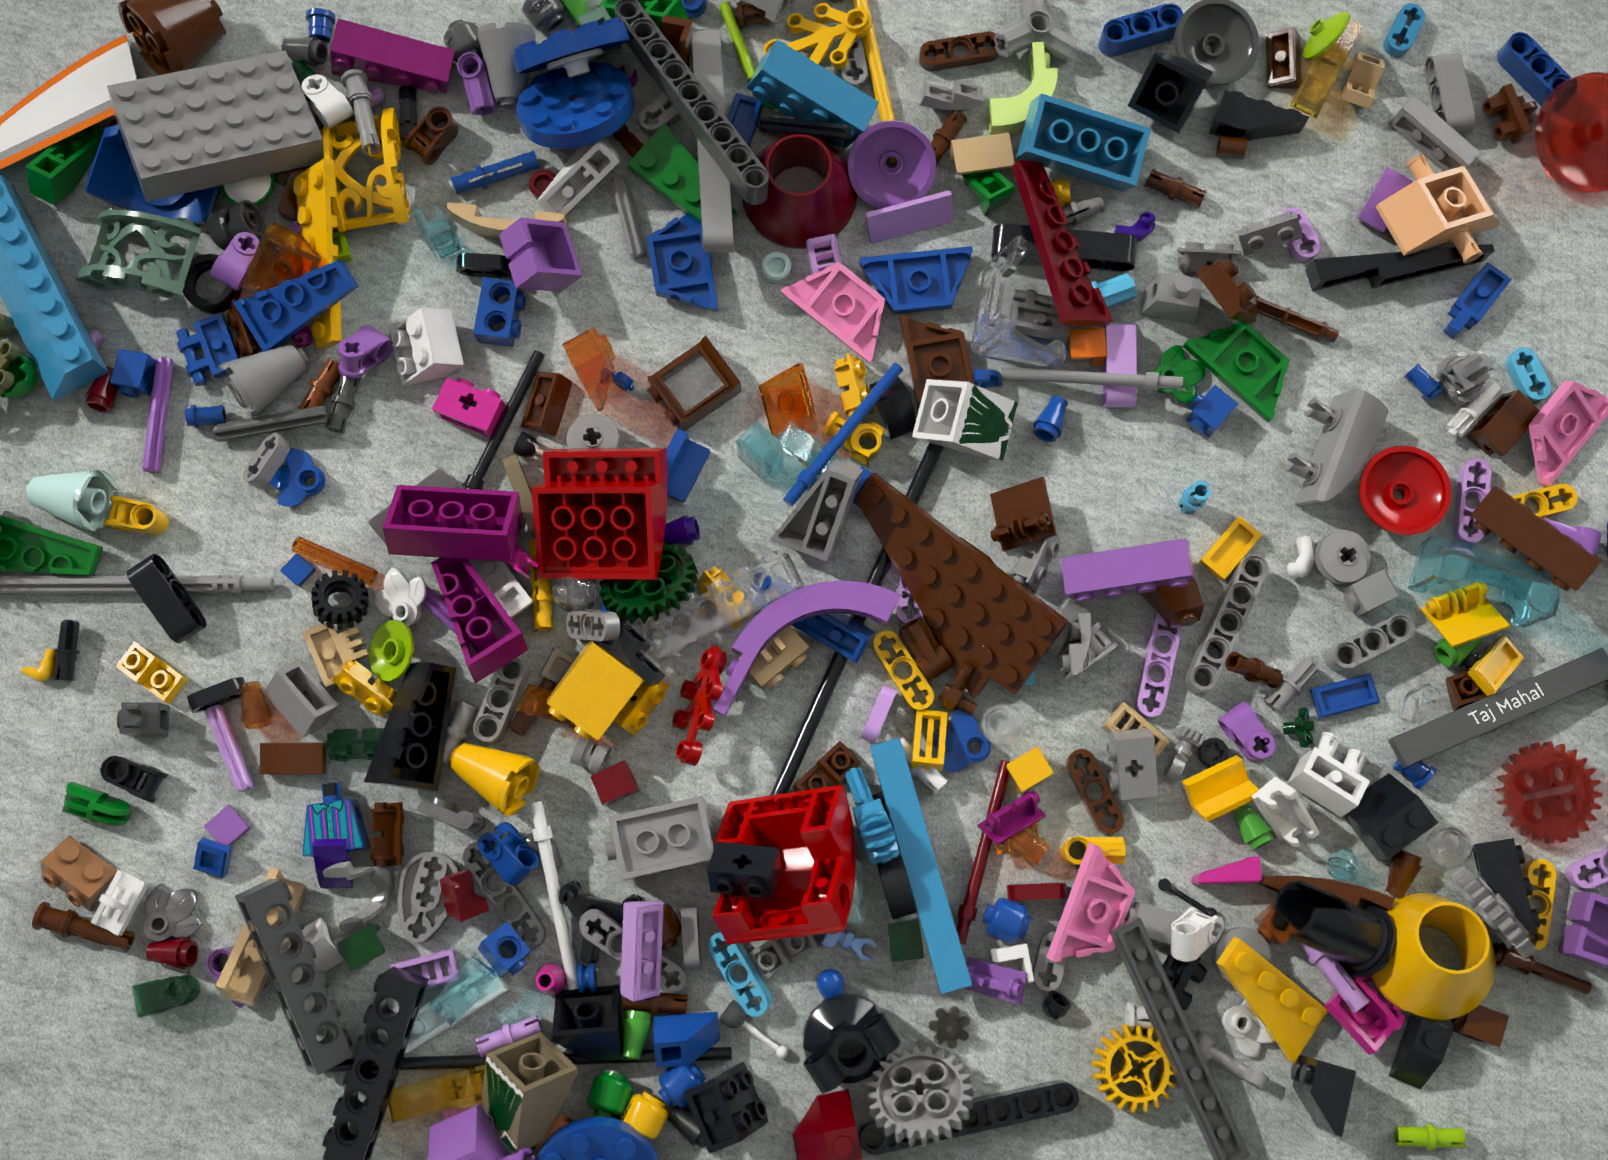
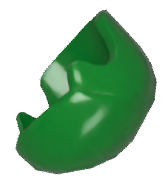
M20 352L19 356L4 369L14 374V383L11 388L4 391L1 395L2 398L28 396L37 384V368L34 361L28 355Z

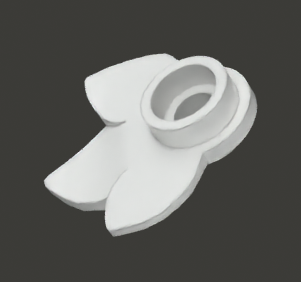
M391 568L384 579V590L374 593L375 604L383 615L392 616L393 620L401 621L410 627L421 617L422 609L420 605L426 598V584L422 576L416 577L409 582L399 569Z
M1244 1000L1241 1006H1233L1225 1011L1222 1023L1225 1031L1235 1038L1237 1049L1243 1055L1257 1058L1260 1054L1261 1043H1272L1275 1041L1271 1039L1266 1032V1027L1248 1007L1249 1004ZM1242 1017V1024L1238 1028L1237 1022Z

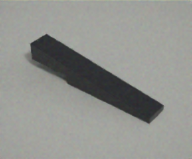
M1493 244L1477 245L1482 251V255L1466 264L1463 262L1456 247L1421 250L1403 256L1402 252L1313 259L1306 268V274L1312 291L1366 278L1369 279L1371 288H1377L1484 262L1495 250Z

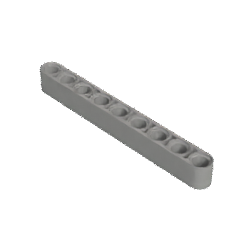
M720 29L692 30L693 74L725 115ZM697 138L703 254L734 253L730 181Z

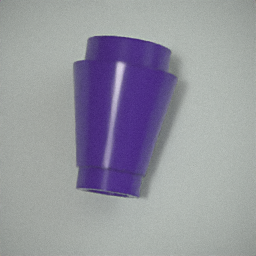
M685 515L665 524L664 541H666L667 545L674 543L677 545H693L694 541L700 540V530L695 516L688 517Z

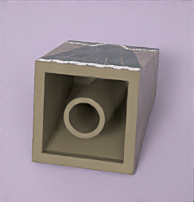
M542 1032L486 1054L481 1105L497 1135L514 1153L523 1148H531L544 1141L578 1074V1068Z

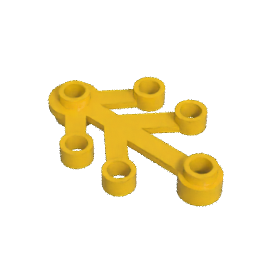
M819 3L815 6L814 15L819 23H827L831 20L839 25L830 28L803 18L800 13H793L787 18V24L792 33L797 34L805 31L812 35L786 45L797 52H802L816 46L809 59L818 65L821 64L834 39L844 36L838 48L830 53L829 58L835 69H843L847 66V54L856 38L865 36L872 27L871 17L864 10L856 8L848 13H844L830 8L827 3ZM822 11H827L826 14L819 15ZM800 21L799 24L792 25L794 22ZM777 39L770 40L765 44L763 48L764 55ZM837 57H843L842 60L835 61Z

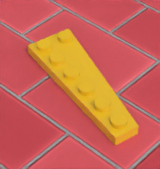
M323 158L294 178L293 190L297 197L298 205L297 220L301 228V249L304 252L306 266L304 274L335 262L337 256H339L338 245L333 244L332 237L333 228L337 227V215H332L331 198H336L335 162L331 159ZM340 301L313 321L312 334L315 338L316 349H328L342 341Z

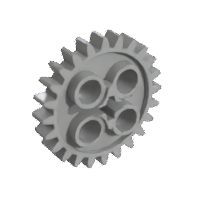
M1464 866L1452 875L1462 888L1459 892L1474 908V913L1478 915L1490 932L1493 930L1508 949L1514 947L1525 960L1538 951L1527 937L1530 933L1515 917L1513 909L1499 893L1495 894L1480 876L1475 878Z
M917 1045L914 1048L913 1054H909L905 1048L902 1049L903 1057L898 1058L893 1053L890 1054L891 1064L881 1061L882 1072L873 1071L874 1082H869L868 1084L870 1094H867L871 1116L875 1117L878 1128L884 1126L885 1136L888 1137L895 1132L897 1143H900L904 1137H908L909 1146L912 1147L916 1139H921L923 1147H926L928 1138H933L936 1144H940L939 1135L944 1134L951 1139V1128L961 1130V1119L969 1120L968 1109L973 1108V1085H971L970 1074L965 1073L964 1064L956 1065L954 1055L945 1059L943 1049L934 1055L932 1054L931 1046L927 1047L925 1053H921ZM940 1078V1080L931 1081L932 1079ZM902 1081H908L905 1084H899ZM935 1107H943L940 1110H933ZM902 1110H910L909 1112L901 1113Z

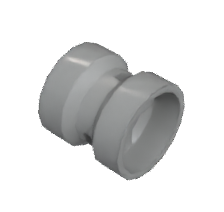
M581 736L573 750L570 763L579 767L585 765L589 767L591 772L598 773L604 769L612 747L604 743L596 744L592 738L588 741Z

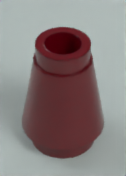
M106 366L108 373L95 379L85 394L86 406L102 413H108L112 407H115L118 388L110 383L114 368Z
M189 938L151 942L147 947L146 957L148 961L184 970L195 965L198 958V945Z

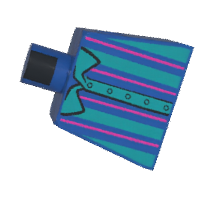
M340 783L322 784L323 803L309 804L306 807L303 856L314 857V839H347L348 852L371 849L358 800H342Z

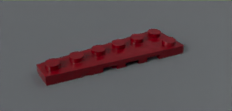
M1018 160L1012 166L1060 324L1067 326L1106 327L1113 322L1112 316L1099 288H1093L1088 274L1091 273L1087 262H1082L1076 250L1079 247V243L1065 226L1068 219L1058 202V197L1042 162Z

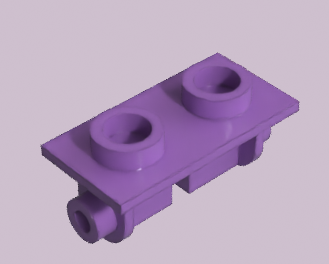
M967 957L966 965L972 986L963 989L1022 1005L1027 972Z

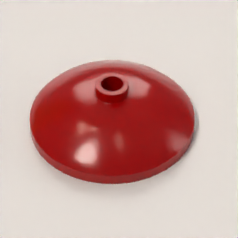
M1412 446L1390 447L1373 456L1363 468L1358 483L1359 500L1366 515L1379 528L1396 535L1411 536L1428 531L1443 519L1451 502V484L1444 467L1428 452ZM1394 491H1398L1401 494V500L1394 497Z

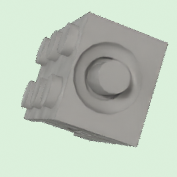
M703 796L609 817L613 841L605 842V848L609 861L617 859L621 880L628 881L710 862L714 850V837L706 800Z

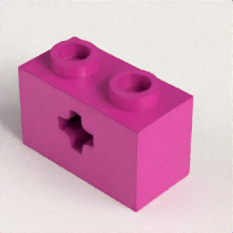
M447 377L432 408L438 418L490 438L506 408L501 395L488 388H485L484 391L473 388L474 384L466 379L458 377L457 380H453ZM474 402L476 403L475 407L469 406L468 409L466 408L467 404L472 405Z

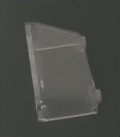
M1017 236L988 262L983 271L971 351L982 358L1053 369L1056 366H1060L1066 358L1067 353L1064 342L1024 335L1015 330L1016 322L1010 320L1015 289L1022 291L1032 289L1036 290L1037 294L1052 296L1037 246Z

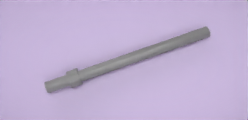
M1003 367L1001 372V378L1007 380L1145 387V390L1158 391L1159 388L1183 389L1184 377L1160 376L1159 372H1146V375L1006 367Z

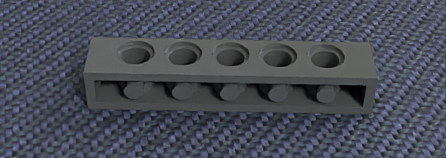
M269 879L235 895L308 1072L320 1075L353 1056L350 1046L353 1045L351 1036L339 1023L338 1017L341 1016L339 1007L333 999L330 1000L327 994L328 981L321 970H317L313 960L316 958V952L309 941H305L301 931L304 929V923L297 912H293L289 902L292 900V895L287 884L281 883V880ZM275 907L278 910V919L270 925L267 921V913L271 908ZM288 937L291 942L290 948L286 953L282 954L279 950V944L283 938ZM300 966L303 971L302 978L297 983H293L292 972L296 967ZM309 996H313L315 1000L314 1007L309 1012H305L304 1002ZM325 1025L327 1028L326 1036L321 1041H317L316 1032L319 1027Z

